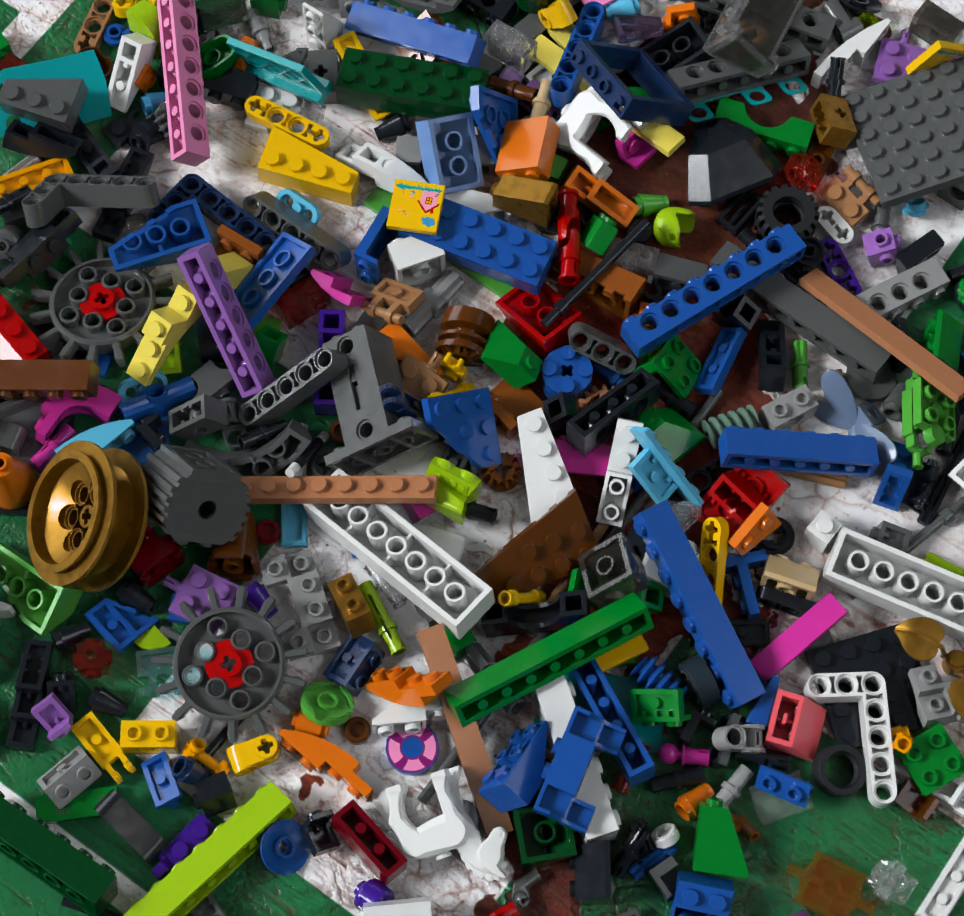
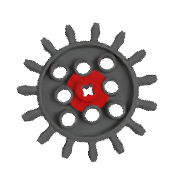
M102 241L97 242L96 259L82 262L79 255L73 249L69 250L71 264L74 266L65 274L50 266L46 268L48 278L56 283L53 290L32 289L31 293L34 301L49 303V310L29 313L32 325L50 322L54 324V328L38 338L45 347L62 338L67 344L59 353L61 360H70L75 352L80 350L88 352L87 360L98 364L99 354L114 352L115 360L120 368L126 367V357L123 349L135 343L139 346L144 336L141 331L151 311L168 306L172 297H156L155 292L174 285L172 276L168 273L151 280L148 274L157 266L116 272L111 258L107 257ZM89 276H94L90 280H85V278ZM111 282H117L115 285H108ZM134 288H141L138 291H131ZM79 296H85L83 299L75 300ZM126 308H132L131 310L126 312L122 311ZM69 316H75L72 320H65ZM94 322H99V323H98L97 325H95V326H89V324H92V323H94ZM117 328H123V329H122L121 331H119V332H112L113 330H115V329H117Z
M239 586L234 607H221L219 594L213 587L208 588L207 598L210 602L211 610L200 616L196 614L190 604L182 601L179 604L181 611L191 622L182 634L172 627L161 626L159 629L165 637L177 642L174 655L171 657L164 655L151 657V663L156 665H172L175 679L156 688V694L165 695L178 689L185 703L174 712L171 718L178 722L185 718L191 709H195L204 715V719L198 729V737L202 739L206 738L210 733L214 719L227 721L229 743L238 742V720L250 717L260 735L267 734V724L260 712L272 704L280 713L288 716L291 715L293 712L291 707L278 697L284 683L294 687H306L307 681L301 677L288 675L287 669L288 659L302 658L309 654L308 649L297 647L292 650H286L281 638L285 633L292 631L298 625L297 620L294 618L287 620L281 626L275 628L266 619L277 601L271 596L264 601L258 613L245 609L248 597L247 587ZM217 620H222L225 623V631L221 635H215L212 631V625ZM240 632H246L249 636V643L241 648L236 644V636ZM204 644H209L213 649V654L209 659H203L200 656L199 651ZM265 644H269L273 648V655L267 660L262 659L259 654L260 648ZM228 657L236 660V664L232 666L233 670L225 668V664L228 663ZM192 668H196L200 672V679L194 684L190 683L187 679V673ZM252 668L258 669L261 674L260 680L256 684H251L247 680V673ZM216 680L221 681L224 685V691L219 696H215L211 692V685ZM241 692L245 693L248 697V703L244 708H238L234 702L235 696Z

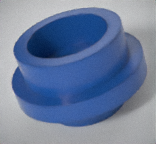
M110 24L104 29L103 38L108 45L119 47L122 32L126 29L121 24Z

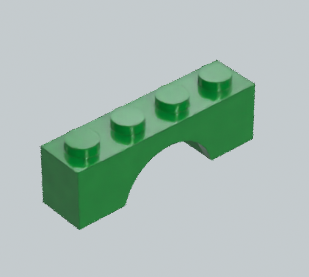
M724 97L720 98L714 117H726L752 129L771 152L775 151L786 154L794 159L805 158L815 125L813 122L790 117L787 122L777 127L760 126L749 118L744 103Z

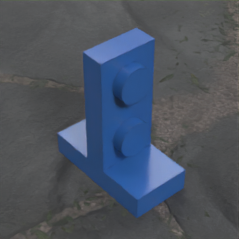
M893 441L897 448V458L893 463L885 464L880 484L872 503L898 511L914 471H911L912 455L906 449V445Z
M765 549L748 552L743 556L738 554L727 556L725 574L734 573L731 575L734 590L738 589L739 591L738 608L741 615L745 614L746 620H757L760 614L749 570L765 566L767 561Z

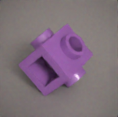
M891 227L878 228L871 233L862 235L866 255L871 267L892 264L896 260L899 249H903L899 234L894 235Z

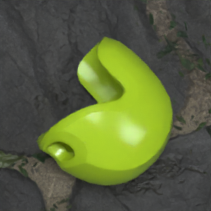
M667 207L659 211L653 226L657 241L665 247L681 248L679 241L680 233H690L693 231L695 213L690 209L681 207Z

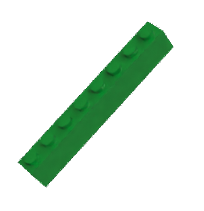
M632 592L447 688L443 693L451 712L464 728L653 629L654 625L648 607Z

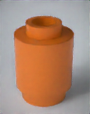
M295 710L291 725L295 726V731L308 733L323 739L327 738L330 726L318 725L309 720L302 713V710Z

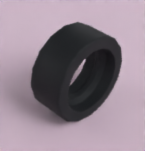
M837 744L823 748L816 754L812 762L811 774L815 785L821 792L828 796L843 797L856 793L863 786L866 780V764L858 750L850 745ZM836 754L845 756L852 767L851 781L843 787L834 786L828 780L825 772L827 760Z

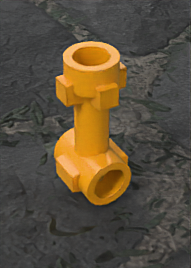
M899 725L891 728L893 749H897L903 754L909 752L914 742L908 727Z
M195 737L186 743L182 749L181 756H191L196 761L198 760L213 771L212 775L225 771L227 775L232 767L227 765L228 762L225 760L218 762L204 752L206 744L202 739Z

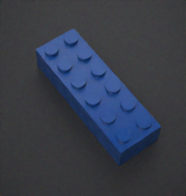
M446 198L443 201L437 236L398 230L400 238L411 236L443 249L445 260L536 296L539 295L558 254L556 241Z

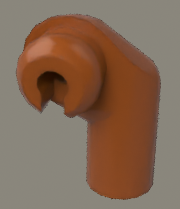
M731 813L736 833L743 834L750 842H755L759 838L760 832L744 816Z

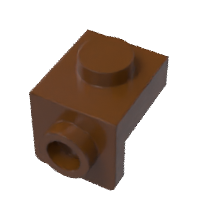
M905 778L897 789V796L893 802L914 819L925 822L931 819L937 812V805L940 799L930 794L926 797L923 796L914 781L910 778Z

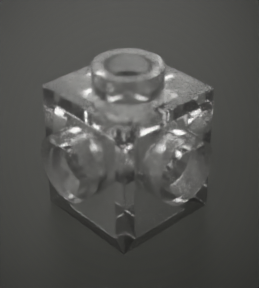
M881 859L872 868L867 883L875 889L873 893L880 899L905 905L917 886L918 881L907 872V866L900 861Z

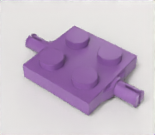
M907 29L901 30L900 41L882 37L879 41L871 82L880 84L906 75L907 71L905 68L927 49L910 44L911 31H907Z
M195 564L182 582L170 576H167L163 582V586L176 591L175 598L168 611L188 622L190 620L182 613L179 606L182 601L190 604L196 614L200 616L211 610L210 602L207 598L208 588L213 587L219 594L221 607L235 606L236 593L239 588L238 585ZM217 620L212 625V631L215 635H217L224 623L222 620Z

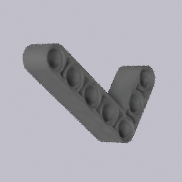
M53 174L44 178L21 203L27 227L39 228L47 225L65 206L150 209L160 204V197L156 179L151 176Z

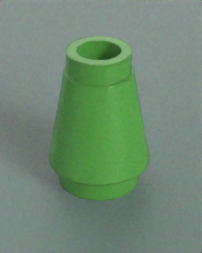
M637 194V196L631 198V201L640 207L635 216L640 218L659 213L662 209L669 207V200L666 195Z

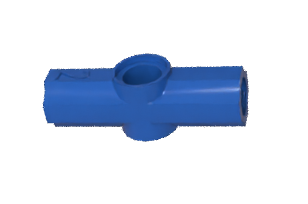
M190 376L168 385L152 384L145 389L143 395L120 403L118 405L119 412L123 420L132 419L134 422L148 415L152 416L156 412L160 417H165L173 406L193 399L197 394V389Z

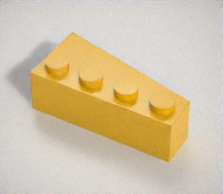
M275 126L272 127L257 166L260 181L287 189H295L301 193L353 207L360 188L359 172Z

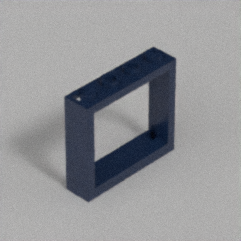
M580 39L568 59L620 120L683 127L695 108L643 48ZM610 68L627 70L650 97L633 95ZM621 106H624V108H623V110H622V112H621V111L619 110V108H620Z

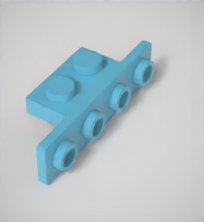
M633 426L630 432L644 449L628 465V469L654 502L659 504L667 500L676 490L687 504L701 506L704 501L699 496V490L689 483L685 477L684 470L675 465L670 458V452L658 443L656 434L648 427Z

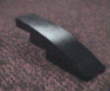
M132 146L118 169L119 173L116 175L148 176L155 157L154 153ZM101 207L102 214L92 229V237L115 244L133 208Z
M26 640L15 683L16 695L10 715L12 722L6 742L8 750L33 753L35 751L41 723L31 713V708L46 698V682L50 675L54 643L51 641Z

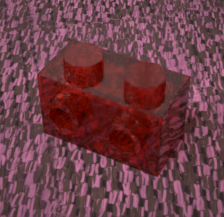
M311 275L285 291L274 305L280 318L288 329L291 330L318 313L319 309H325L329 306L331 298Z

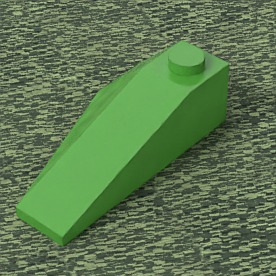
M0 542V585L8 595L7 600L10 604L16 606L23 623L40 635L45 636L73 614L84 590L77 588L74 584L62 587L47 583L37 573L31 558Z

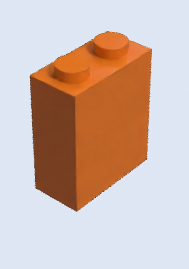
M550 116L506 121L495 173L500 178L505 174L535 180H549L560 128Z

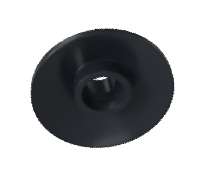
M841 0L849 7L848 11L855 15H861L862 13L876 14L882 10V4L879 0Z

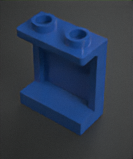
M384 205L354 252L357 274L362 281L368 284L374 283L378 285L381 282L378 260L390 240L393 241L400 238L398 230L387 229L386 227L390 208Z

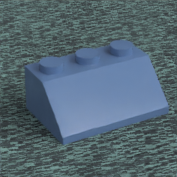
M471 112L415 122L425 180L428 183L444 185L446 187L445 194L485 186Z

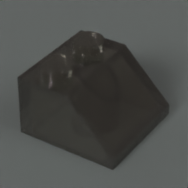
M622 532L578 556L588 599L600 608L632 592L638 594L650 587L643 563Z

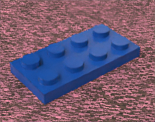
M284 231L234 290L251 329H254L261 322L265 314L279 300L280 296L317 253L311 245Z

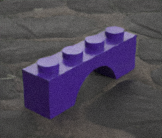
M319 309L318 349L322 348V344L331 341L332 337L346 333L345 310ZM330 382L314 392L313 406L315 415L338 416Z

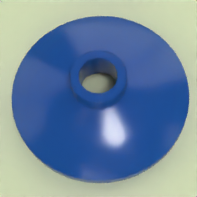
M282 819L272 823L265 830L261 839L260 853L263 863L270 871L278 875H290L299 871L309 856L310 848L300 830L302 825L294 820ZM280 842L283 844L281 851H279Z

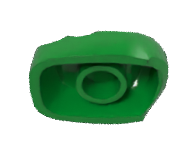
M218 35L199 46L202 60V78L214 80L223 75L238 61L240 56L226 43L230 37L229 35Z

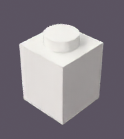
M821 509L805 529L802 539L820 553H823L836 538L843 525Z

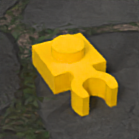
M447 352L440 364L441 370L444 372V378L453 383H456V381L460 383L465 382L468 377V368L463 365L464 360L462 358L457 360L452 357L450 352Z

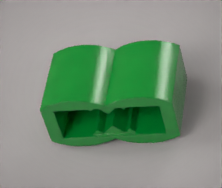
M602 212L598 216L593 213L580 235V241L589 249L604 256L619 232L615 228L617 223Z

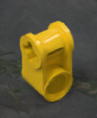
M555 0L548 8L538 11L541 23L549 30L555 28L562 29L578 19L569 0Z
M264 734L246 742L232 745L226 749V753L234 775L238 777L277 761L281 755V747L273 736ZM266 744L271 746L270 753L268 754L264 752Z

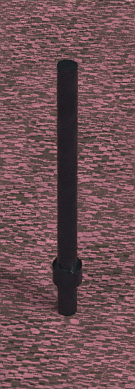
M643 219L563 299H559L552 306L553 309L540 321L542 326L548 329L560 316L563 317L570 310V306L651 226L650 222Z

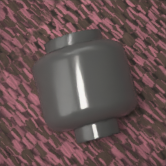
M7 224L0 227V259H10L6 252L25 236L22 230L15 225Z

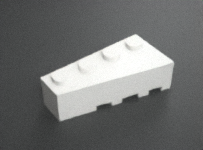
M541 407L517 417L531 523L540 519L549 511L550 507L555 503L558 504L573 489Z

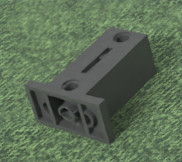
M365 324L354 326L351 331L343 335L334 336L331 338V341L322 344V347L343 352L348 360L346 369L330 381L345 446L335 448L332 453L324 456L327 467L335 470L340 468L348 475L358 476L440 438L437 431L433 432L426 426V423L411 416L403 417L395 411L388 412L383 408L382 401L385 397L379 391V387L382 384L391 383L404 388L391 337Z

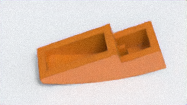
M579 165L573 168L560 187L562 189L572 188L579 192V202L598 214L602 212L624 228L628 226L640 208L603 179L595 178Z

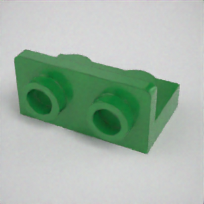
M683 688L630 689L632 722H642V726H658L659 722H666L667 727L682 726L683 721L691 719V713H684Z

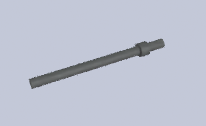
M964 497L958 499L949 508L944 507L937 513V517L930 525L925 526L910 539L906 553L912 552L943 525L947 526L955 520V515L964 509ZM848 594V596H849L852 600H853L854 598H856L855 596H852V595Z

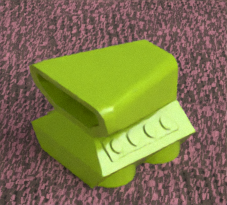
M435 456L429 464L426 475H437L439 479L436 503L424 504L456 523L463 525L467 503L478 499L482 490V480L471 472L460 469L451 462Z

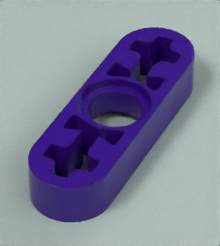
M831 238L822 239L823 246L828 250L832 249L831 257L828 252H825L821 263L825 274L844 289L847 286L849 291H854V296L862 293V288L839 244ZM836 266L842 267L845 270V275L842 277L835 276L832 273V268Z

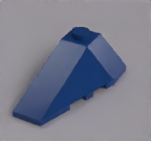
M194 198L171 205L165 210V213L156 219L152 218L146 222V226L135 233H130L109 247L108 252L115 271L122 272L178 263L177 258L187 250L210 241L212 243V239L197 200Z

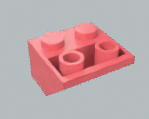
M778 689L768 727L765 730L763 746L773 751L790 754V756L813 762L827 710L805 696Z

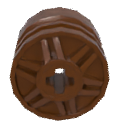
M466 305L447 307L443 312L441 320L442 331L438 334L435 351L444 357L447 352H450L455 359L459 360L462 358L464 360L463 365L466 367L483 366L485 362L480 358L495 324V319L491 314L475 307Z

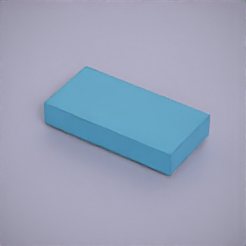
M281 504V548H307L308 517L303 504Z

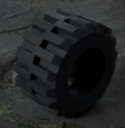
M782 184L781 188L777 186L772 187L771 192L767 190L758 203L754 218V230H757L756 236L764 239L774 228L785 226L776 220L774 214L788 212L799 221V223L791 225L799 237H813L820 215L818 203H813V195H807V190L804 188L801 190L797 189V185L792 184V187H787V184Z

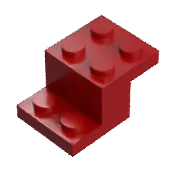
M735 468L723 473L702 497L704 503L701 506H695L691 511L703 523L709 517L725 518L729 525V541L761 502L771 509L791 484L777 471Z

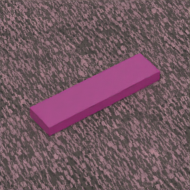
M829 592L751 659L750 662L768 683L774 675L779 674L844 618L848 612Z

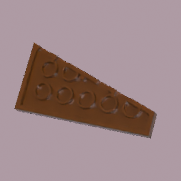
M575 488L568 492V495L558 504L555 503L550 507L549 511L540 519L532 522L508 542L494 557L491 556L485 561V564L474 573L493 589L495 599H498L499 593L503 590L515 589L518 593H525L571 574L573 569L579 568L582 570L603 561Z

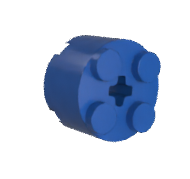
M565 345L549 353L543 362L541 372V385L545 396L549 399L563 391L576 395L578 400L579 398L584 399V392H589L592 382L593 366L590 359L574 351L570 345Z

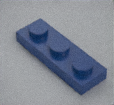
M722 327L693 386L697 394L718 395L747 335L743 328Z

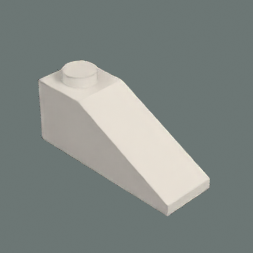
M138 32L121 36L108 87L111 107L123 113L128 111L139 90L135 85V81L145 64L151 66L157 41Z

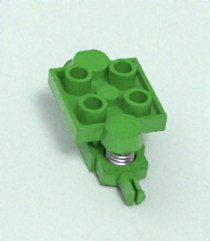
M913 370L912 378L906 380V390L902 391V437L906 438V449L912 455V469L922 470L924 468L923 457L931 454V447L935 448L944 442L948 444L956 441V402Z

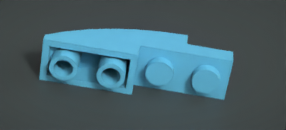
M132 419L105 423L76 435L54 451L57 453L66 445L80 440L93 442L103 450L119 448L123 444L130 443L135 438L138 432L137 427Z

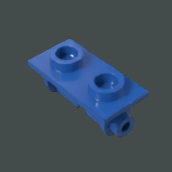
M763 764L760 765L754 788L802 808H806L808 798L814 790V786L810 784V781L789 776L787 773L772 768L770 764L768 767Z

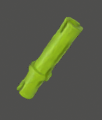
M372 580L361 583L358 587L371 609L374 621L378 627L377 633L379 637H383L392 657L402 654L407 650V647L397 631L398 625L396 622H392Z

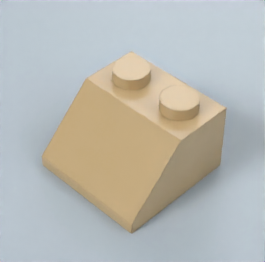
M769 554L758 586H768L811 600L816 592L820 571L814 569V566L804 562L798 564L789 561V558L784 555Z

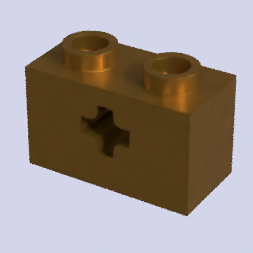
M821 93L809 110L812 121L815 123L814 127L819 143L846 149L857 133L847 100Z
M351 572L327 583L333 602L352 639L377 628L371 609Z

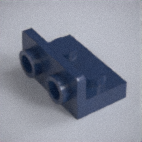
M349 635L323 672V675L326 679L344 687L353 696L357 697L361 690L365 688L364 684L368 682L371 674L381 665L385 653L376 642L362 635L355 639H352L351 635Z

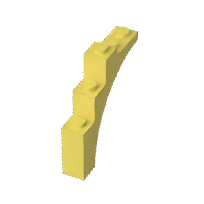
M236 252L218 255L234 290L251 271L253 264ZM187 282L178 284L168 306L151 311L141 331L144 336L126 373L145 387L151 385L169 353L185 332L202 315Z

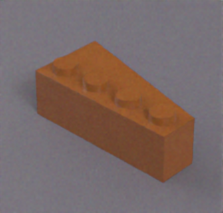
M580 250L581 262L578 265L580 282L602 261V259ZM557 254L547 277L558 283L560 265L558 264ZM612 264L581 297L624 321L633 315L641 303L646 278ZM564 286V287H566V288H568L569 290L572 291L576 286Z

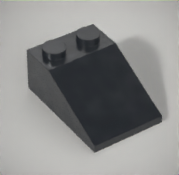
M692 16L641 47L666 75L670 69L718 58L713 45Z

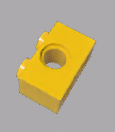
M121 720L120 748L125 754H160L163 751L167 754H179L180 727L176 720Z

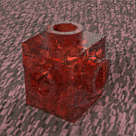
M793 153L782 170L791 187L792 184L797 185V189L801 190L804 188L807 192H815L826 174L812 154Z
M90 638L84 640V643H77V652H73V666L77 668L82 677L97 679L103 675H110L109 665L113 664L112 650L108 649L104 641Z

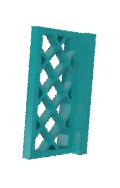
M229 37L226 42L248 64L245 72L257 75L258 81L323 106L334 86L331 81L312 74L304 65Z

